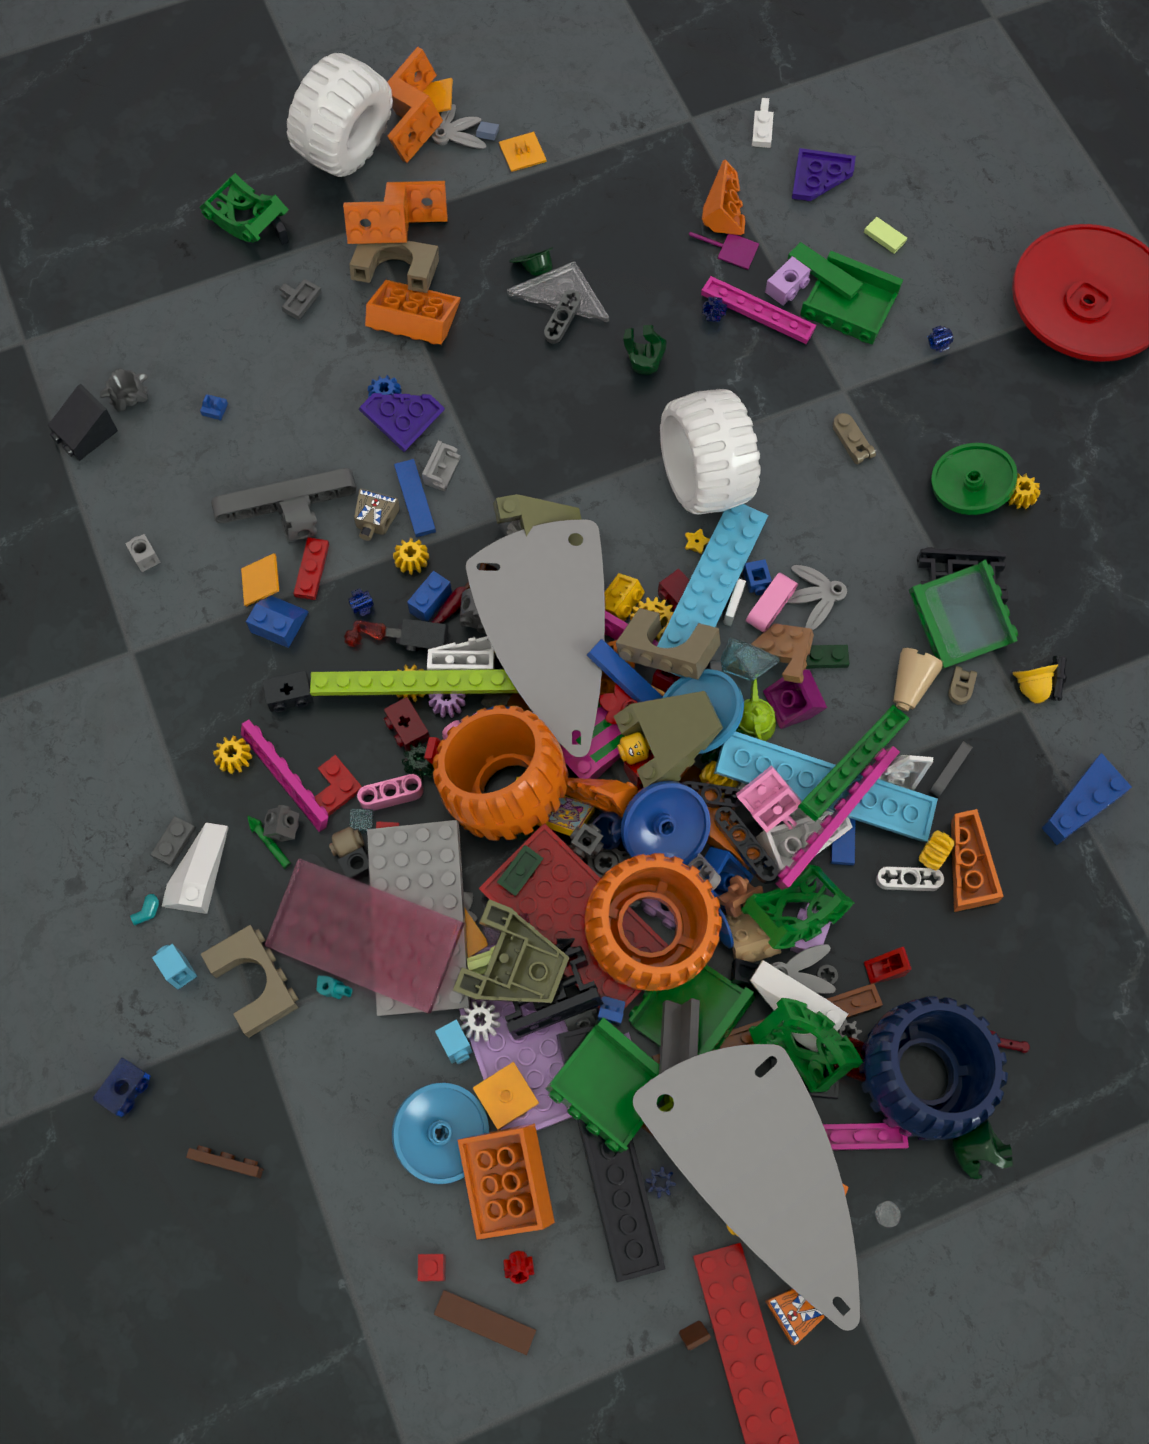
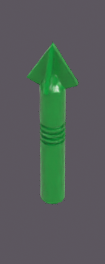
M248 816L250 830L259 836L284 869L289 867L291 862L273 839L263 836L264 828L261 821Z

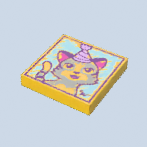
M565 796L564 798H559L561 803L556 813L551 812L548 815L549 821L545 824L551 830L571 836L577 826L581 828L584 823L587 824L594 813L595 807Z

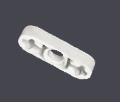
M883 867L876 875L877 885L885 890L935 891L944 882L942 872L931 868ZM885 873H888L890 878H896L897 873L900 874L898 879H891L889 883H886V880L881 878ZM907 873L913 874L916 878L915 884H907L904 881V875ZM931 875H933L934 879H938L934 885L930 880H924L922 885H920L921 879H928Z

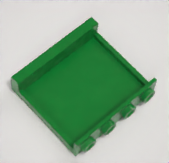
M830 251L827 260L863 283V286L849 300L818 279L806 302H803L800 315L808 320L823 324L825 327L835 329L845 335H850L862 342L873 345L900 292L903 279Z
M706 965L698 975L681 986L662 991H646L639 1006L636 1005L631 1010L629 1023L633 1029L660 1047L663 1002L669 1000L682 1005L691 998L699 1000L698 1055L718 1050L755 1000L754 992L747 987L742 989L738 985L731 983L729 979Z
M603 1017L597 1021L545 1089L550 1092L548 1096L554 1102L562 1103L568 1108L567 1112L573 1118L584 1121L589 1132L595 1136L600 1135L605 1139V1145L609 1149L621 1153L628 1149L627 1145L644 1123L633 1106V1097L642 1086L659 1075V1064ZM665 1094L658 1097L657 1105Z

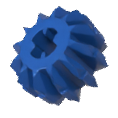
M388 375L383 379L379 376L377 381L372 379L371 385L368 386V398L373 393H382V395L402 394L401 385L397 383L395 378L390 379Z

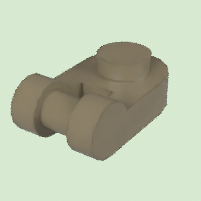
M955 666L948 693L953 703L963 705L969 701L977 677L976 671L970 670L968 672L962 670V667ZM960 678L967 680V683L959 681Z

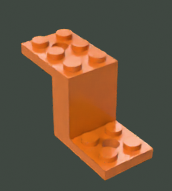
M419 47L412 52L388 80L392 90V108L402 119L387 137L402 161L406 163L411 160L443 122L430 96L423 92L437 75L423 49Z
M445 181L387 182L384 202H345L343 205L348 244L407 243L409 222L448 221ZM429 198L433 203L426 206L422 203V199ZM362 219H368L371 222V225L368 227H364L361 225L360 221Z

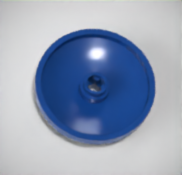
M662 781L651 784L638 792L624 811L621 822L623 845L631 858L640 854L663 853L665 857H679L683 859V864L688 865L701 853L708 840L711 825L710 813L703 798L695 790L683 783Z

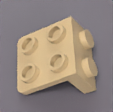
M742 912L737 917L725 915L733 936L734 959L737 958L753 963L781 953V949H773L768 943L770 940L769 936L749 914Z

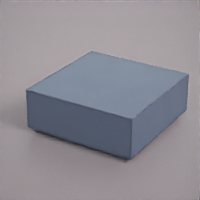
M481 121L476 131V137L495 140L499 132V124Z

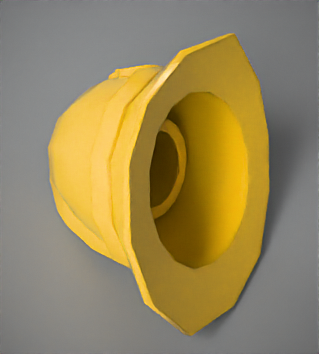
M1058 664L1029 671L1013 672L1018 683H1020L1021 692L1033 703H1041L1048 699L1052 690V677Z

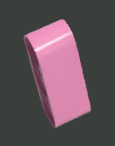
M779 572L747 616L746 622L764 633L793 595L798 583Z
M409 774L366 785L358 791L357 798L365 811H375L419 799L423 795V785L417 775ZM411 784L418 785L417 789L413 791L408 790L407 787ZM388 790H396L393 796L385 795ZM368 795L374 796V799L370 802L363 801Z

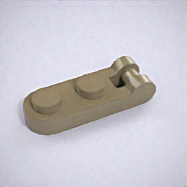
M846 413L838 414L834 418L832 427L854 463L859 464L863 462V459L875 457L874 447L868 443L854 419Z

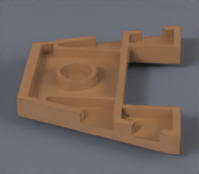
M774 624L731 660L727 667L730 672L746 674L757 658L789 663L782 673L784 681L802 683L804 679L803 671L806 670L807 666L806 658L810 654L814 637L813 631L810 628Z

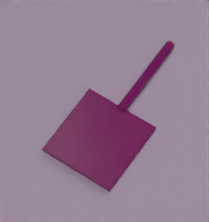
M689 232V236L721 247L722 249L717 259L747 270L759 246V243L735 234H728L724 244Z

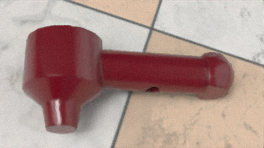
M1000 1038L1001 1043L998 1044V1047L1017 1050L1021 1053H1027L1030 1049V1045L1026 1041L1020 1042Z

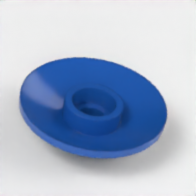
M719 908V916L722 917L719 939L730 949L734 946L732 932L724 913Z

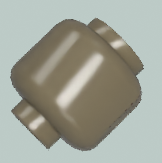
M347 827L332 835V843L329 844L332 854L334 856L338 855L340 858L365 846L360 831L352 827Z

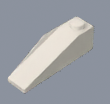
M901 755L892 761L878 779L914 791L933 763V757Z

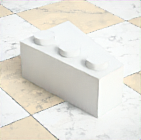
M487 636L479 639L473 637L464 643L455 644L454 642L428 649L427 670L495 669V651Z

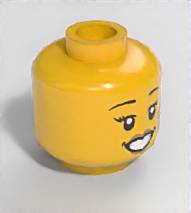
M640 732L622 737L620 744L617 745L622 761H626L630 765L649 758V750L651 748L646 737L644 738Z

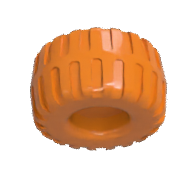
M496 705L490 710L486 708L477 710V714L471 717L465 716L460 720L461 723L458 726H453L447 732L448 737L446 740H441L437 747L439 754L434 756L433 779L445 808L455 820L459 821V824L464 829L469 830L477 837L482 838L485 836L488 840L499 841L500 837H504L506 840H513L517 838L516 834L523 832L525 835L534 832V826L539 823L543 826L549 821L548 815L551 812L556 813L561 805L559 798H564L566 794L568 771L559 742L547 725L536 714L528 710L524 711L518 706H510L507 709L504 705ZM516 765L527 768L509 786L495 792L484 793L486 783L497 771Z
M663 853L640 854L613 866L596 883L586 906L585 935L590 953L599 963V967L612 976L613 980L636 990L662 991L681 986L690 981L707 965L719 942L722 917L719 916L720 903L718 897L714 898L711 892L713 888L708 879L704 881L698 873L700 871L695 866L691 865L689 867L682 863L683 859L676 856L671 858L665 857ZM642 899L657 900L667 906L673 914L676 924L675 936L670 945L664 950L654 953L643 952L632 946L625 937L622 927L623 916L628 906L635 901Z

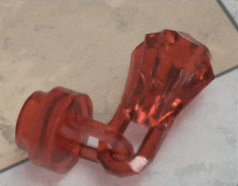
M357 620L353 624V630L346 631L344 642L351 647H356L362 640L359 632H364L376 640H381L385 637L386 626L383 623H369ZM360 624L366 625L365 629L360 628Z

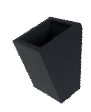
M82 384L76 387L48 424L52 431L50 434L52 439L57 444L62 443L66 453L70 457L74 455L79 461L118 432L108 410Z

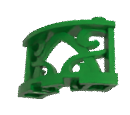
M236 173L199 207L206 219L212 220L231 235L247 242H257L260 239L259 234L277 216H283L289 210L276 195L268 196L261 194L258 196L254 194L255 190L246 184ZM227 187H229V191H228V195H227V196L224 195L223 193H221V192H223ZM216 197L225 202H216L221 210H216L210 204ZM254 207L253 214L255 218L236 222L234 208L247 210Z
M808 864L789 888L783 890L777 888L767 893L753 894L746 900L741 911L744 914H749L769 936L770 940L768 943L773 949H786L794 947L795 942L803 939L807 942L821 934L822 927L829 922L832 924L836 923L851 908L854 902L830 880L819 866ZM816 877L823 883L818 893H815L816 881L813 886L808 887ZM827 888L833 893L834 897L824 895ZM788 902L810 903L807 908V919L802 921L795 917H782L786 904ZM815 906H816V911L819 910L817 913H813V912H812L813 909L815 908Z
M781 998L776 1003L777 1009L758 1026H751L749 1028L754 1044H775L785 1049L810 1092H827L845 1074L863 1063L846 1035L842 1037L833 1028L835 1023L820 1011L817 1013L807 1008L806 1003L798 1000ZM792 1032L798 1034L811 1033L817 1038L816 1046L818 1052L799 1048L795 1043ZM833 1064H838L839 1068L834 1070ZM825 1065L829 1072V1076L826 1078L823 1076Z

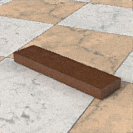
M443 1290L434 1312L435 1316L524 1355L528 1354L536 1330L446 1290Z

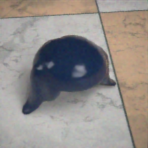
M613 811L601 813L592 823L602 831L600 833L603 835L601 842L604 843V846L602 848L607 850L615 849L622 844V818Z

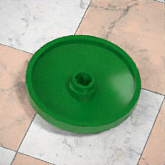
M969 443L949 450L937 461L932 471V489L935 497L943 506L960 514L978 515L991 512L1004 505L1014 494L1017 486V467L1012 457L1001 448L986 443Z

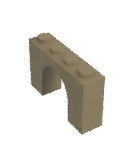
M407 241V243H366L357 245L349 264L351 280L370 283L375 269L380 263L397 259L411 265L407 274L408 290L428 293L439 262L438 246Z
M639 608L616 641L618 655L625 661L698 680L721 644L719 628L698 623L685 643L673 648H661L652 644L661 630L659 613Z
M251 925L201 953L210 973L215 978L243 963H255L264 968L267 983L261 996L233 1013L243 1033L248 1038L298 1009L295 1001L299 1000L293 988L288 989L284 981L288 979L281 968L276 969L273 963L276 961L270 948L266 950L262 944L266 940L259 929L254 930Z

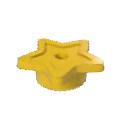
M702 529L695 533H685V537L688 540L685 549H691L702 554L704 546L710 541L709 538L704 537Z

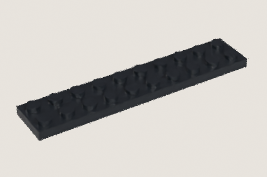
M594 1026L556 1035L563 1065ZM581 1119L577 1120L616 1282L665 1270L633 1138L627 1145L628 1149L621 1153L619 1151L614 1152L605 1145V1139L600 1135H593L587 1130V1124Z

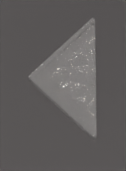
M575 261L507 289L509 296L515 295L537 304L539 302L548 304L552 308L557 307L567 290L573 289L578 291L581 296V305L576 312L577 315L588 318L595 317L602 319L603 322H609L608 314ZM573 297L572 299H569V298H568V300H569L568 308H569V309H570V304H571V302H572V301H575V302H576L575 297Z

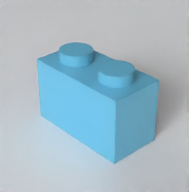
M173 944L161 947L156 952L157 954L152 957L166 981L177 990L197 977L196 972L185 955Z
M457 1019L435 1031L451 1064L455 1062L461 1064L470 1058L469 1054L473 1052Z

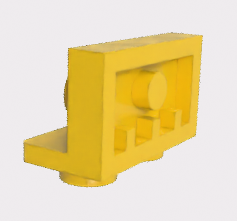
M618 573L604 592L605 611L625 621L631 614L633 607L637 605L645 593L639 580Z

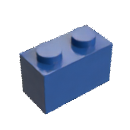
M433 571L407 601L409 613L421 621L429 622L452 594L451 582Z

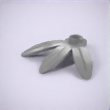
M455 104L451 105V110L441 113L443 122L432 134L433 140L438 145H446L450 140L471 148H486V144L479 138L460 132L479 124L481 118L464 117L452 122L456 112Z
M793 565L791 569L796 575L818 587H808L795 591L787 603L800 604L822 599L815 606L806 623L805 628H810L813 631L827 617L834 602L845 598L847 588L840 581L830 582L826 576L813 568Z
M828 944L807 948L791 958L786 964L783 962L771 964L816 993L828 994L836 991L835 986L826 980L811 974L798 972L822 959L831 949Z

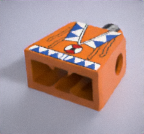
M790 1289L765 1301L791 1345L798 1344L824 1318L820 1311L794 1289Z

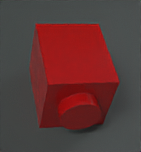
M418 1254V1281H445L446 1255Z

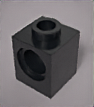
M362 847L337 860L350 885L370 875L368 853L365 854ZM358 861L364 862L360 869H353L354 863Z

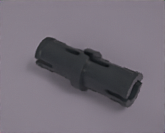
M1056 655L1052 658V665L1058 664V667L1052 677V690L1048 699L1056 701V697H1058L1057 700L1060 701L1063 698V685L1067 679L1065 675L1067 658L1059 655V659H1057Z

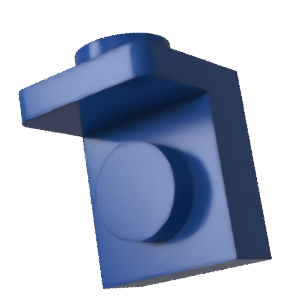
M603 996L602 1001L604 1004L600 1005L597 1020L604 1017L608 1022L620 1025L625 1002Z

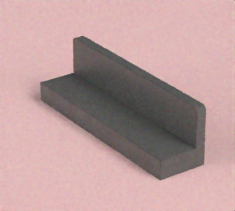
M691 998L682 1005L669 1000L663 1002L659 1074L678 1063L698 1055L699 1000Z

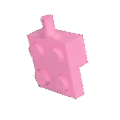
M772 765L736 793L737 798L750 811L752 817L766 833L781 821L786 824L788 829H792V825L796 826L797 823L790 814L798 809L802 801Z

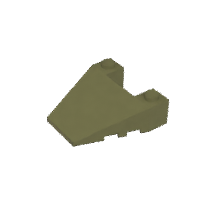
M515 494L499 497L493 502L497 524L519 520L521 530H525L526 537L532 527L536 525L565 520H582L580 510L577 507ZM573 533L569 536L568 541L573 546H579L583 543V537L578 533Z
M705 691L633 703L614 715L621 734L628 736L640 732L643 736L645 735L654 755L652 760L637 769L644 788L662 781L679 782L681 779L680 775L684 770L694 764V758L701 750H705L723 729Z
M489 899L479 924L501 933L484 976L462 967L452 991L474 1000L552 1003L569 957L540 934L531 924L520 917L512 908Z

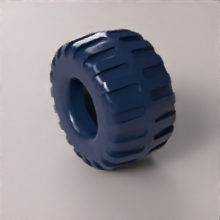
M927 996L892 1008L870 1030L868 1039L861 1048V1055L865 1057L862 1060L863 1063L859 1066V1074H864L865 1081L861 1085L864 1094L869 1092L873 1102L869 1103L875 1113L880 1111L885 1116L882 1121L889 1127L898 1126L900 1128L899 1133L907 1137L917 1136L919 1140L923 1141L945 1140L967 1134L994 1113V1107L1000 1104L1004 1096V1092L1000 1088L1007 1084L1008 1073L1003 1071V1065L1007 1063L1005 1052L1000 1053L998 1044L1001 1043L997 1033L991 1034L987 1028L990 1023L983 1016L977 1018L973 1014L975 1009L966 1004L957 1006V1000L944 997L938 999L937 996ZM915 1045L926 1046L935 1051L944 1061L948 1071V1086L945 1093L939 1099L933 1101L920 1099L911 1092L905 1083L900 1071V1060L904 1051L909 1047Z

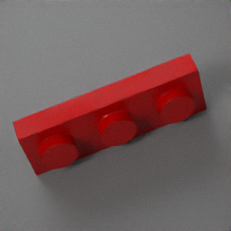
M307 538L293 593L295 597L316 600L329 548L328 540Z

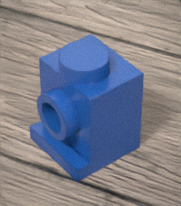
M766 559L745 563L743 576H745L749 593L755 592L756 595H763L772 582Z

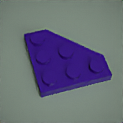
M799 148L792 199L812 201L852 177L856 156Z
M373 393L358 410L405 452L445 408L430 394L382 395V393Z

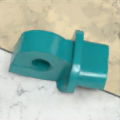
M318 976L316 990L321 995L326 997L332 996L336 999H340L342 996L351 997L352 988L345 986L343 982L328 976Z

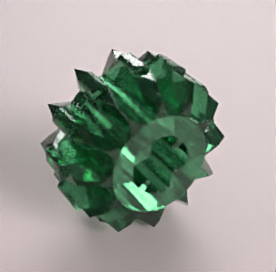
M419 741L416 748L410 744L411 751H404L403 753L406 757L402 759L405 773L411 772V774L419 775L421 780L424 779L425 774L431 778V771H434L433 764L424 759L427 744L423 747L422 742Z

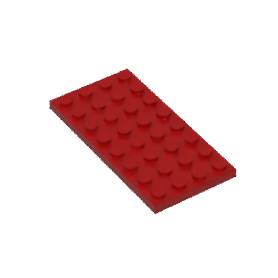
M546 824L541 825L479 887V890L488 899L512 908L554 945L557 944V938H575L571 947L581 946L589 965L578 969L583 984L594 981L601 998L606 996L624 1001L625 1009L642 990L632 989L625 984H620L613 980V977L607 972H604L599 967L595 957L590 953L585 935L586 906L589 896L600 877ZM526 845L544 859L515 897L500 886L497 881L523 846ZM628 906L623 916L622 927L629 943L638 950L649 953L662 951L669 945ZM571 965L566 966L563 974L566 977L574 975Z

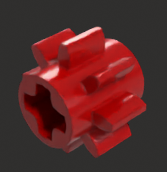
M514 1251L509 1255V1260H503L505 1278H510L513 1283H525L529 1279V1275H534L533 1257H527V1254L523 1251Z

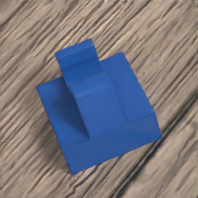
M208 394L205 395L200 410L201 415L221 420L228 405L227 399Z

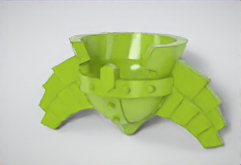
M753 673L750 699L744 701V712L738 727L751 737L767 741L772 737L776 729L775 711L768 702L759 699L756 673Z

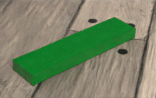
M801 242L788 254V259L793 256L811 269L810 274L849 300L863 286V283Z

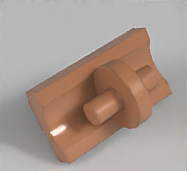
M736 875L730 879L728 892L718 896V900L721 905L725 906L727 915L737 917L742 914L741 904L744 907L746 900L750 896L763 893V887H753L747 878L743 879L741 876Z

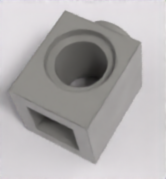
M145 534L136 536L125 543L141 572L161 563Z

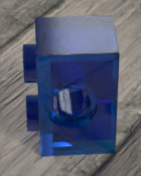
M122 1057L92 1099L115 1115L123 1117L124 1114H128L133 1108L137 1095L146 1090L151 1076ZM128 1083V1091L120 1095L119 1089L121 1085Z

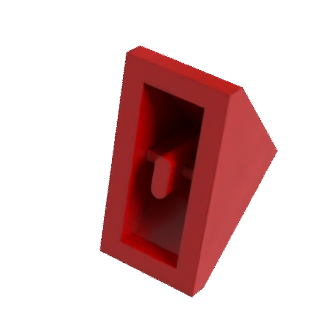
M904 947L897 948L864 962L871 984L904 977L912 970Z

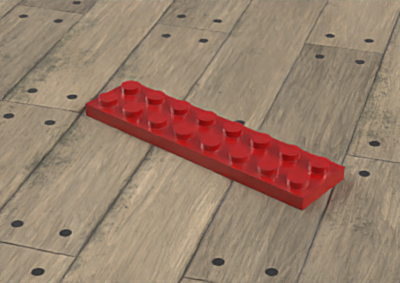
M741 1243L693 1256L744 1443L799 1444Z

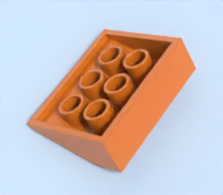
M385 280L366 304L365 326L377 331H388L394 335L408 336L414 340L429 341L431 344H442L448 335L461 297L428 290V293L408 290L407 284Z
M535 1123L458 1139L477 1240L543 1230L555 1223Z

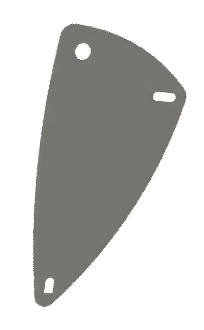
M586 519L556 521L533 526L527 537L523 529L491 543L468 559L466 562V572L484 630L511 682L532 712L547 725L557 741L571 755L583 757L588 754L591 746L602 670L587 656L601 639L604 640L605 596L599 528L595 522ZM573 533H578L583 537V543L579 546H573L568 541L569 536ZM479 563H497L500 565V569L498 571L478 570L476 566ZM574 730H578L581 733V745H572V732Z
M752 1044L706 1052L678 1063L642 1086L633 1097V1106L671 1160L703 1199L761 1260L806 1301L839 1328L847 1331L856 1328L860 1321L858 1268L853 1230L844 1187L820 1116L803 1080L785 1049L775 1044ZM770 1056L776 1057L777 1064L763 1077L755 1075L756 1068ZM663 1094L670 1095L674 1100V1106L668 1112H663L657 1107V1099ZM835 1297H840L850 1308L844 1316L833 1305Z

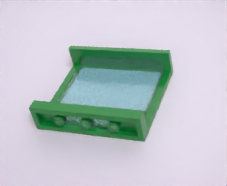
M986 560L923 585L913 586L908 590L933 655L943 662L942 669L1018 641L1017 629L1011 624L1009 619V609L1006 604H1003L1001 599L1002 591L993 579V568L990 564H987Z

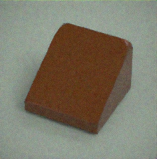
M697 1321L679 1331V1335L687 1350H692L711 1338L701 1321Z

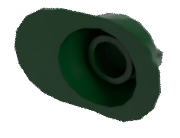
M553 247L541 252L513 258L509 262H521L531 275H542L553 268L550 250Z

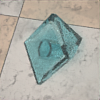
M730 637L720 661L722 671L753 681L779 663L780 658L747 642Z

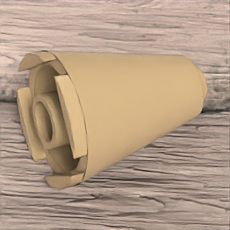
M903 648L900 653L893 699L898 709L907 712L909 709L916 707L943 666V662L928 653H925V655L917 654L918 650Z

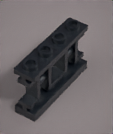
M933 547L921 549L917 556L918 568H928L929 581H921L920 584L923 585L953 574V569L963 570L977 565L984 560L992 566L994 571L993 579L996 584L995 572H1003L1006 566L1004 562L1006 553H1000L995 550L980 552L974 549L961 551L954 548L941 550ZM935 563H946L945 571H936ZM979 573L971 575V583L951 582L946 584V588H937L942 605L993 608L987 591L978 590L979 582H983ZM999 585L1002 591V602L1006 604L1008 601L1007 585Z
M581 946L569 947L564 951L569 957L566 966L571 965L574 975L561 979L558 986L560 994L554 997L552 1003L533 1002L536 1012L524 1016L521 1006L530 1002L512 1001L516 1012L505 1016L509 1033L515 1040L604 1004L596 983L592 981L583 984L578 969L589 965ZM577 984L581 994L568 999L565 988Z

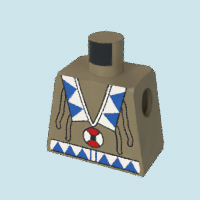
M360 488L354 520L356 527L361 529L359 534L361 539L370 541L373 533L384 535L400 510L398 498Z

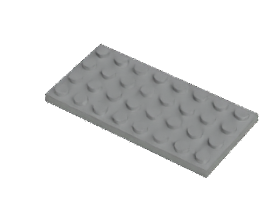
M451 820L367 829L377 1016L464 1009L465 1007L471 1008V999L469 997L452 991L460 969L462 967L468 969L459 821Z

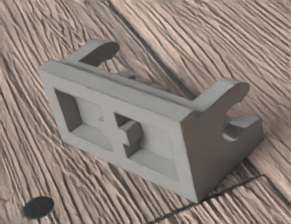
M438 440L422 473L424 485L445 492L461 458L456 453L457 448Z

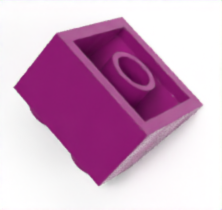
M810 670L803 671L804 679L802 683L784 681L782 677L763 690L768 703L775 711V718L780 729L811 719L827 708Z

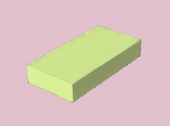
M878 217L864 230L866 235L894 254L907 241L906 236Z

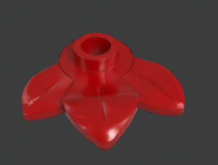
M616 683L614 693H606L599 696L601 707L608 712L605 721L613 725H617L614 715L630 704L638 703Z

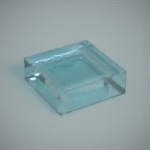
M351 809L349 827L355 830L358 829L360 833H367V829H373V809Z

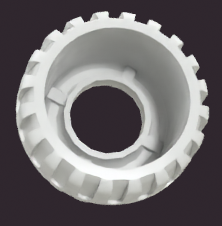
M332 53L322 58L303 78L290 105L287 119V137L291 147L313 166L334 176L345 177L356 172L357 169L365 164V160L373 155V150L375 147H378L381 142L380 138L387 129L386 124L390 120V109L393 106L391 87L381 75L367 64L346 54Z
M730 390L697 391L677 398L665 406L661 416L660 442L665 470L677 500L684 509L692 514L722 512L747 503L755 496L760 479L758 476L761 473V467L759 465L760 453L757 450L756 444L757 436L753 432V423L747 415L745 405Z

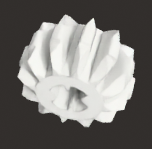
M476 1001L472 1002L474 1009L471 1010L469 1007H465L464 1010L468 1015L460 1016L461 1021L466 1022L461 1025V1029L468 1030L466 1033L467 1038L472 1037L475 1033V1042H479L480 1035H483L484 1040L488 1041L487 1033H490L492 1036L497 1034L492 1027H500V1022L495 1021L500 1017L499 1012L492 1013L495 1009L493 1004L486 1009V1001L481 1002V1007H478ZM477 1017H480V1019L482 1017H485V1024L483 1026H481V1024H479V1026H476L477 1023L475 1019Z

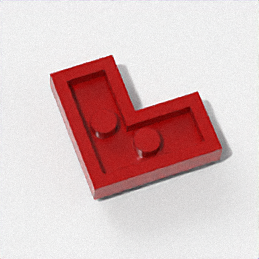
M336 755L318 767L319 772L330 785L315 796V801L319 806H323L326 809L328 816L355 797L362 788Z

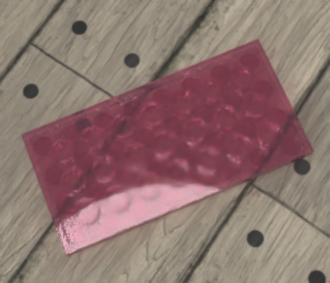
M298 858L264 946L421 1011L431 1013L465 923Z

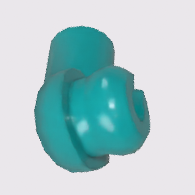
M148 894L144 899L142 910L130 915L134 926L155 917L159 906V900L156 895Z

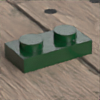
M811 645L810 654L806 658V669L848 668L850 665L848 645Z
M524 845L497 883L516 897L544 858Z

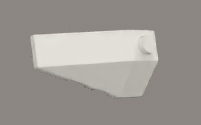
M824 812L816 822L810 817L796 820L797 824L795 827L792 825V829H788L786 824L775 826L767 833L765 830L761 832L756 839L777 865L778 872H780L786 865L789 867L794 861L792 856L800 848L803 850L808 844L806 839L814 831L817 833L822 827L820 825L821 821L828 814L831 816L833 812ZM846 817L818 853L852 828L848 817Z
M205 823L167 883L162 907L204 914L208 913L228 826Z
M764 960L761 961L750 979L751 983L773 1010L778 1008L776 1003L781 998L798 1000L806 1003L807 1008L815 1013L820 1011L835 1023L833 1028L837 1032L848 1016L845 1011ZM792 1032L797 1042L810 1051L818 1052L816 1046L817 1038L811 1033L798 1034Z

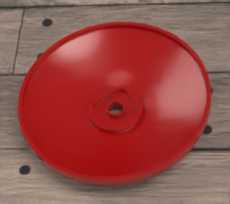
M1093 224L1068 225L1054 229L1040 236L1028 246L1016 266L1012 282L1014 303L1021 319L1038 339L1065 355L1088 361L1120 360L1136 355L1149 347V247L1120 230ZM1084 299L1091 300L1092 304L1086 303Z

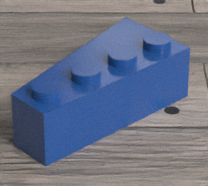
M1100 753L1042 829L1058 845L1121 798L1132 786L1107 758Z

